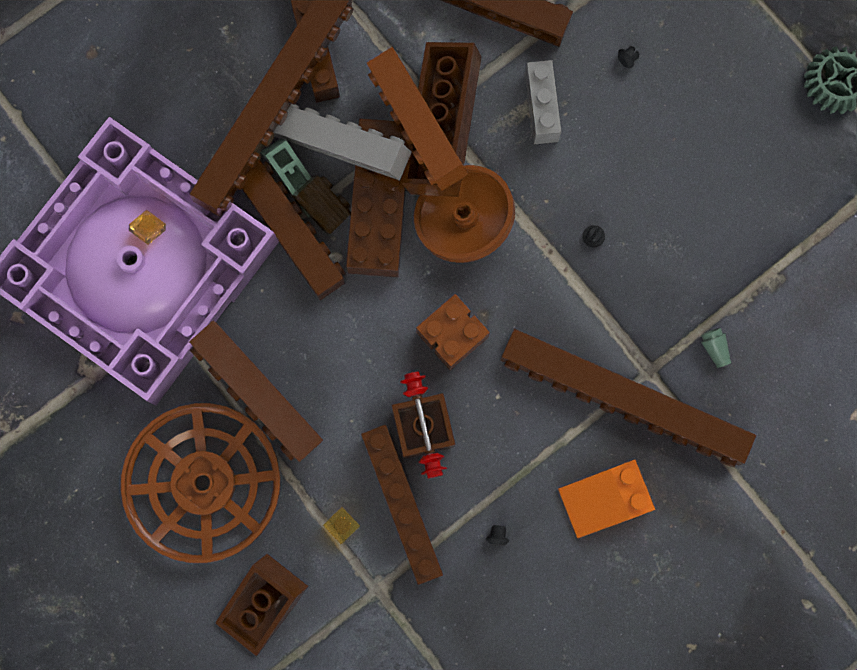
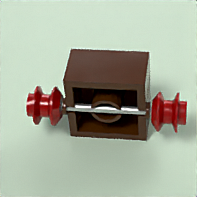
M419 372L405 374V379L400 381L401 384H405L407 387L403 395L412 397V400L392 405L403 457L406 459L425 454L426 456H423L418 461V463L424 464L426 469L421 475L427 474L428 479L443 476L442 470H446L447 467L441 466L440 460L444 458V455L435 452L455 447L444 394L441 393L423 398L422 395L429 389L422 386L421 382L426 376H420Z

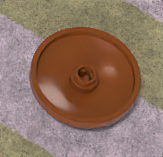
M464 165L469 175L462 178L459 197L420 195L418 197L414 210L415 229L424 246L438 258L456 263L475 261L491 254L508 237L515 219L514 198L506 182L497 173L485 167Z

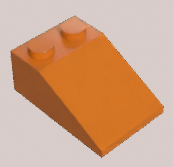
M636 460L558 489L577 538L655 510Z

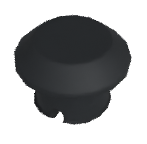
M629 46L626 50H618V59L624 67L632 68L634 61L639 59L640 53L638 50L635 51L636 48L634 46Z
M588 226L583 232V241L587 246L599 247L605 240L604 230L599 226Z
M493 525L491 527V536L486 538L490 544L506 545L510 541L508 538H505V526Z

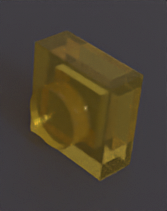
M146 210L129 224V231L149 245L166 231V224Z
M343 507L323 525L341 545L360 527Z

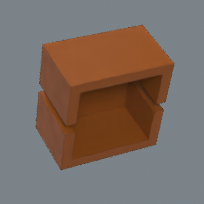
M456 294L416 327V333L431 350L435 347V343L438 345L435 349V354L450 371L482 344L490 334L475 315L470 318L471 311Z

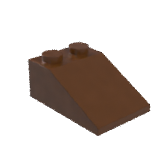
M266 554L252 565L217 619L216 624L257 656L296 606L308 585L270 555Z

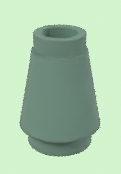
M721 328L701 335L703 339L701 343L717 368L731 363L726 333H722Z

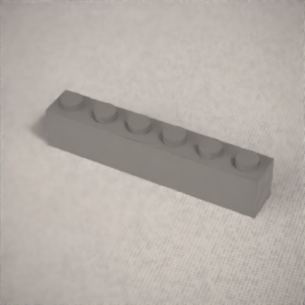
M296 104L290 105L285 122L281 126L278 125L273 132L276 138H282L293 144L397 180L401 179L412 151L404 146L405 141L398 137L390 136V139L383 137L382 133L369 128L368 132L361 130V126L348 121L345 125L340 123V120L334 116L326 114L324 118L319 116L320 113L306 107L304 111L300 110Z

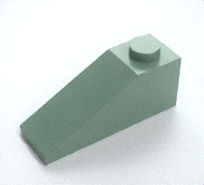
M280 138L261 151V154L291 196L311 178L286 140ZM299 205V207L302 209L305 215L309 218V214H307L306 211Z

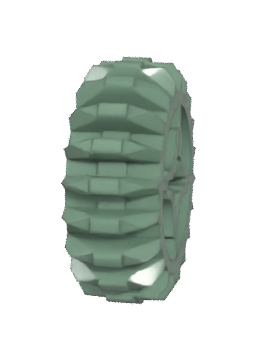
M836 46L830 51L828 49L823 50L821 54L816 55L812 59L813 61L808 64V71L804 74V79L807 80L804 83V88L810 89L807 97L814 96L813 105L818 102L822 104L821 111L829 107L830 114L838 110L841 115L847 110L852 112L857 108L856 50L849 54L847 47L839 51ZM822 68L826 71L825 76L827 80L824 83L821 79ZM853 78H854V80H855V92H854V94H853V92H852V90H851V88H852L851 80H852Z

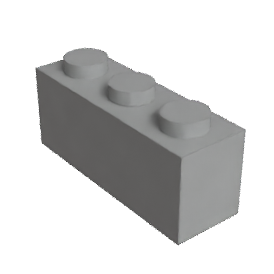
M552 60L529 62L526 66L525 79L533 144L558 142L561 135V125Z

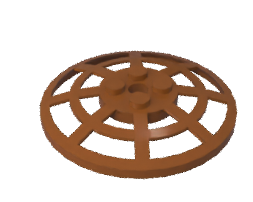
M194 403L179 406L151 421L132 443L125 458L121 474L123 507L130 524L138 536L158 553L171 559L188 563H209L223 560L238 554L250 546L263 533L271 521L278 504L281 488L278 458L265 433L252 420L240 412L226 406L211 403ZM202 412L226 415L244 425L236 436L233 437L221 430L204 428ZM192 414V430L178 434L166 444L153 435L155 431L169 421L183 415ZM251 432L259 438L265 447L271 461L272 470L257 472L253 457L243 445ZM205 436L227 441L229 445L220 456L207 452ZM195 438L196 452L187 455L183 459L172 450L181 442ZM147 443L158 452L150 467L148 484L131 485L135 461L141 448ZM237 451L245 459L249 473L234 475L228 462ZM167 459L175 466L171 481L157 483L159 468L163 460ZM200 476H207L210 480V486L204 491H200L196 486V481ZM273 481L270 505L259 524L248 513L255 502L258 483ZM250 484L248 498L244 507L241 508L231 499L235 485ZM172 492L178 506L169 516L162 508L157 493ZM149 494L152 508L163 522L152 535L146 530L137 515L133 504V495ZM225 508L235 516L233 520L224 526L212 530L213 513ZM186 512L201 515V531L187 529L177 523ZM240 523H243L252 531L245 540L236 546L213 554V537L228 533ZM170 530L185 537L202 539V555L178 552L165 546L160 541Z

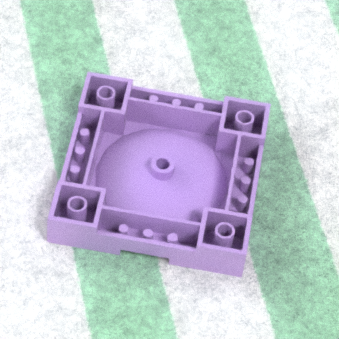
M109 117L79 154L78 158L80 161L20 238L17 241L13 239L0 255V295L95 362L143 399L157 405L194 356L189 350L193 347L189 341L213 320L216 322L231 301L234 303L279 241L272 230L235 204H232L227 212L223 211L219 217L193 202L189 194L198 180ZM137 256L136 263L127 265L130 257Z

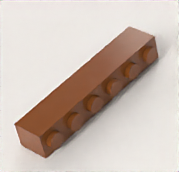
M389 48L367 62L371 70L368 74L370 80L375 87H381L382 91L378 94L386 106H392L393 111L390 112V115L397 126L403 125L405 130L401 134L408 145L414 144L416 150L412 153L420 165L425 163L428 170L424 173L431 185L436 183L441 191L469 175L394 48Z

